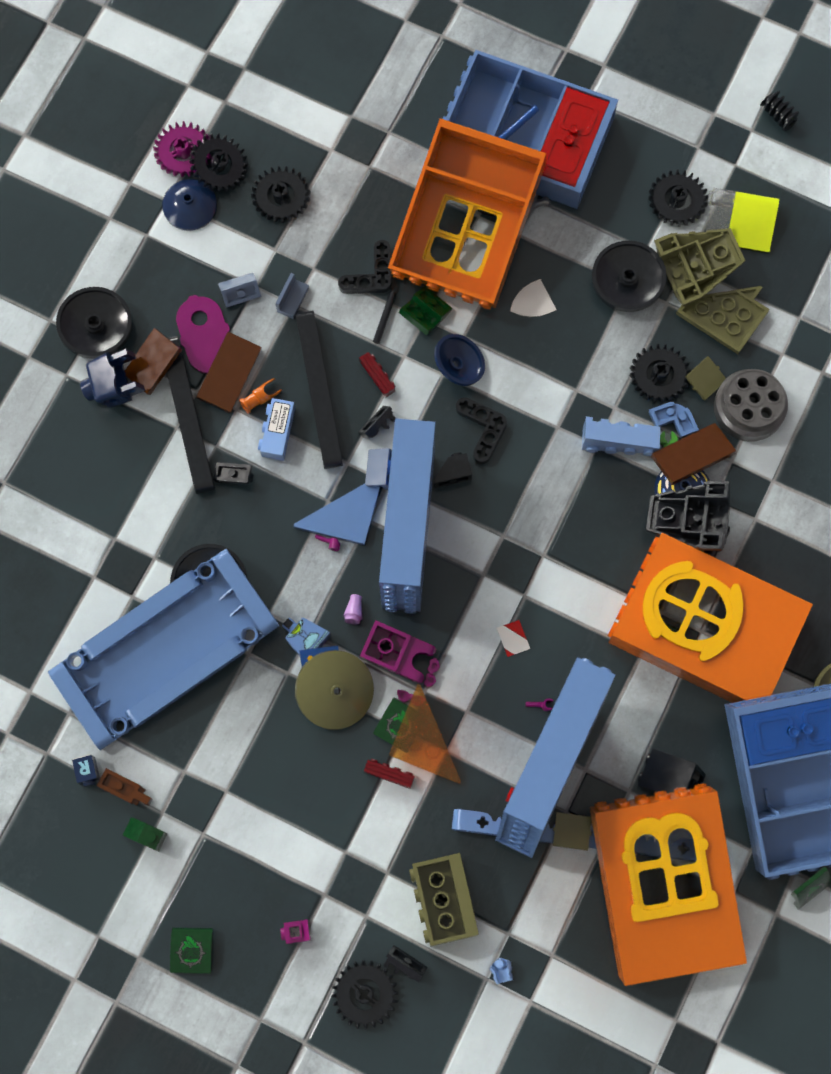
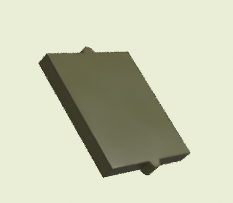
M709 356L703 359L685 376L693 386V390H696L703 400H706L726 379L719 370V366H716Z
M556 812L555 827L552 829L554 831L553 846L588 851L589 838L592 835L590 832L591 817Z

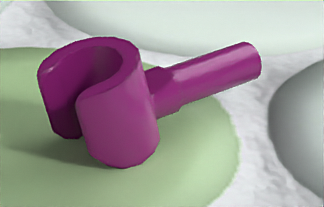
M315 535L316 539L329 543V550L339 551L340 542L338 539Z
M548 698L543 702H526L525 706L538 707L544 711H550L553 708L546 707V702H553V700Z

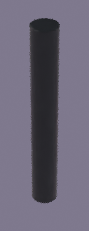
M390 291L373 339V342L376 344H380L397 295L393 291Z

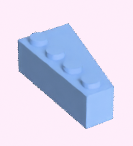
M586 416L582 434V450H586L589 453L605 451L608 454L624 452L626 455L643 453L645 456H651L652 453L660 449V427L634 424L633 427L623 421L611 424L609 419H601V421L597 422L593 421V417Z

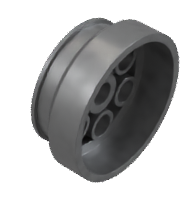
M744 369L728 376L719 387L714 400V413L719 425L726 433L743 441H760L774 434L784 421L788 410L787 395L781 383L772 374L759 369ZM757 381L763 382L765 386H759ZM738 383L745 384L746 388H740ZM768 396L775 397L776 401H771ZM749 398L757 399L758 403H752ZM731 399H736L739 402V404H733L731 402ZM761 412H766L769 418L763 417ZM742 414H748L751 419L743 418Z

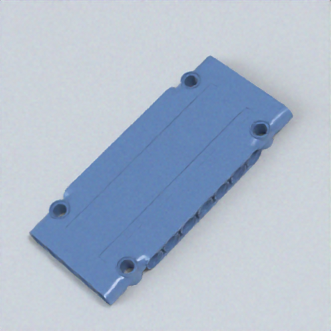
M224 549L207 562L201 563L194 571L186 572L86 641L80 650L69 654L67 659L49 670L48 674L93 743L99 750H102L122 735L127 734L132 728L139 727L240 657L247 651V648L257 644L260 639L278 628L279 624L227 549ZM206 567H210L211 574L204 577L202 574L203 570ZM248 631L255 632V638L251 641L246 639ZM79 656L81 664L75 667L74 659ZM119 721H123L124 729L119 732L116 725Z

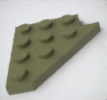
M757 286L706 294L697 301L684 306L681 305L676 315L736 354H739L770 309L755 300L763 288Z

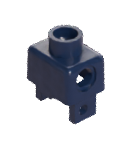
M128 349L115 354L106 352L87 362L88 378L80 382L84 397L88 401L95 400L112 408L132 401V396L145 391L144 386L135 381L128 384L123 364L136 359L135 353Z

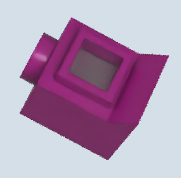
M309 920L284 923V928H280L281 939L286 940V944L311 941Z

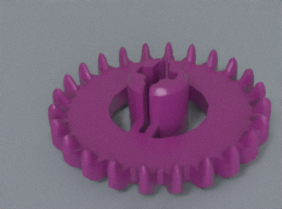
M184 121L182 127L175 122V129L169 124V132L163 128L164 136L158 134L160 141H154L155 145L158 146L153 147L154 152H156L154 153V158L157 159L156 163L161 165L162 170L166 169L167 174L173 172V176H177L180 173V176L184 177L185 173H187L188 176H191V172H196L190 169L193 164L189 160L178 161L176 158L188 159L190 152L193 150L192 147L194 145L197 146L198 140L202 142L205 130L202 129L199 132V125H196L193 129L192 122H190L188 127H186ZM173 145L175 150L170 152L171 147ZM210 153L207 155L206 159H211Z

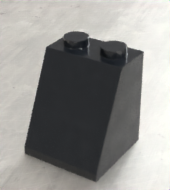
M652 749L651 754L649 753L646 758L645 769L639 775L638 786L653 795L658 791L671 793L674 792V789L686 787L687 790L694 789V785L703 784L706 774L696 763Z

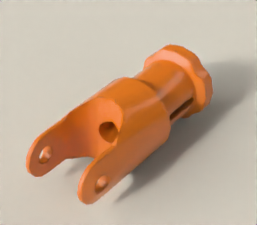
M275 378L253 390L252 394L246 398L239 399L241 406L248 414L251 412V409L259 404L263 405L282 391L281 389L273 395H267L264 392V387L274 381Z

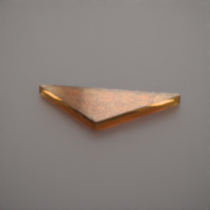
M417 684L389 755L460 784L461 780L421 685Z

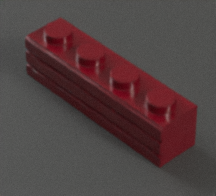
M367 352L359 357V362L386 398L395 392L396 386L393 381L390 382L388 374L382 371L381 364H377L375 356Z
M368 759L364 773L411 789L415 778L413 773L408 771L404 773L401 772L400 768L394 767L393 769L389 767V764H379L375 759Z

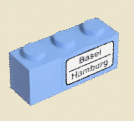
M272 398L271 404L267 405L266 415H268L267 422L264 421L262 426L264 436L263 439L259 440L258 450H260L262 457L284 461L295 413L294 402Z

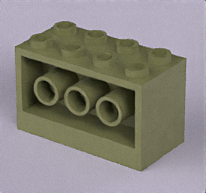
M460 853L412 864L413 869H409L412 883L416 882L417 889L414 890L416 903L420 902L422 907L421 910H418L421 923L425 922L427 929L423 931L425 943H430V947L478 936L479 933ZM434 876L442 879L439 886L431 883ZM438 896L447 899L444 902V906L436 904L435 901L438 900ZM443 916H447L448 919L451 918L452 922L449 923L448 927L440 924Z

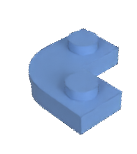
M669 402L649 410L654 426L661 427L673 422L680 439L699 431L692 413L682 405Z

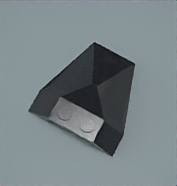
M707 481L703 485L695 487L691 485L687 486L684 490L676 492L672 490L650 496L646 531L659 536L661 533H664L700 550L722 551L726 544L729 523L730 482Z

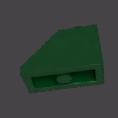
M131 817L123 836L159 852L167 833Z

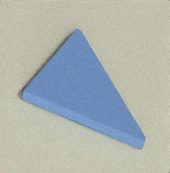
M363 484L294 523L293 527L365 545L381 486L368 487Z

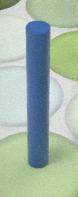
M534 105L498 138L507 140L539 111L538 107Z

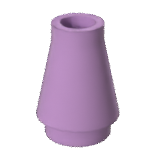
M352 594L343 615L344 621L348 624L356 625L362 620V597L360 595Z

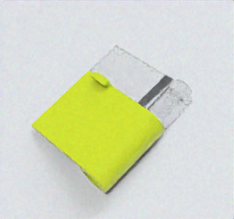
M713 188V191H709L707 202H710V211L706 232L707 230L731 228L740 248L769 253L779 199Z

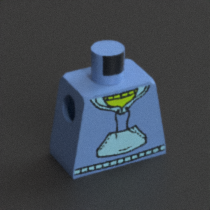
M288 618L282 625L289 632L285 638L287 643L299 657V650L321 648L331 637L330 632L305 618H301L298 623Z

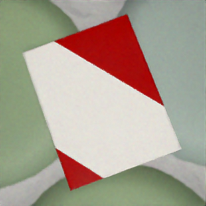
M519 620L497 628L507 657L530 649Z

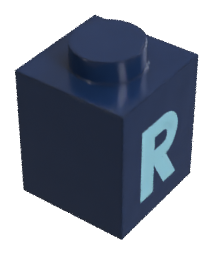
M93 755L72 760L78 784L89 787L95 785V781L100 780L96 759Z

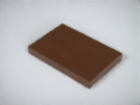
M154 328L136 353V359L132 360L125 369L126 377L132 382L135 381L143 385L145 388L144 392L151 395L182 349L158 329Z

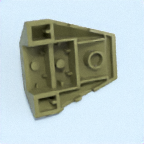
M731 228L707 230V232L697 233L695 231L685 234L671 233L654 240L657 253L664 262L668 282L675 297L683 306L704 297L746 261Z

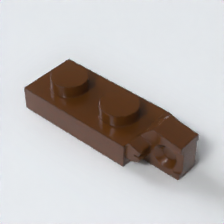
M107 768L97 784L99 788L131 804L138 805L140 801L149 806L153 800L144 794L146 789L142 788L141 785Z

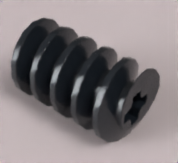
M780 91L768 95L761 102L760 106H764V110L769 111V116H774L773 120L779 121L778 125L780 127L783 126V131H787L797 122L799 112L792 113L795 107L787 108L790 102L783 103L785 96L778 98Z

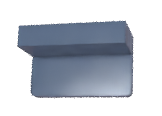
M254 273L219 283L226 308L261 297Z
M290 273L275 304L278 313L292 319L295 318V313L298 312L309 290V285L296 280L293 273Z
M369 449L366 486H381L388 490L390 475L387 471L388 460H391V449Z

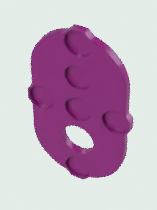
M192 295L180 306L176 322L181 335L180 343L185 348L190 364L197 371L207 374L227 332H230V328L225 323L221 309L215 301L207 297ZM197 312H204L208 318L207 322L201 326H197L192 322V316Z

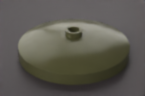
M340 650L324 651L309 659L301 668L295 685L296 701L303 715L312 723L326 729H343L358 722L368 711L374 694L373 679L367 666L353 654ZM336 687H338L339 693H334Z

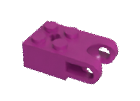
M375 620L360 658L416 683H423L424 675L413 667L412 659L418 654L432 656L437 649L431 644ZM385 642L389 643L388 647H391V649L386 650V652L382 651V648L380 647V645H384Z

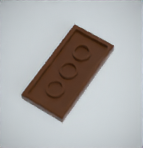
M227 332L196 398L231 414L262 347Z
M713 423L652 453L651 457L671 485H674L735 455L736 449L717 424Z

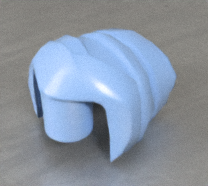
M498 958L490 966V971L496 984L513 980L510 960Z

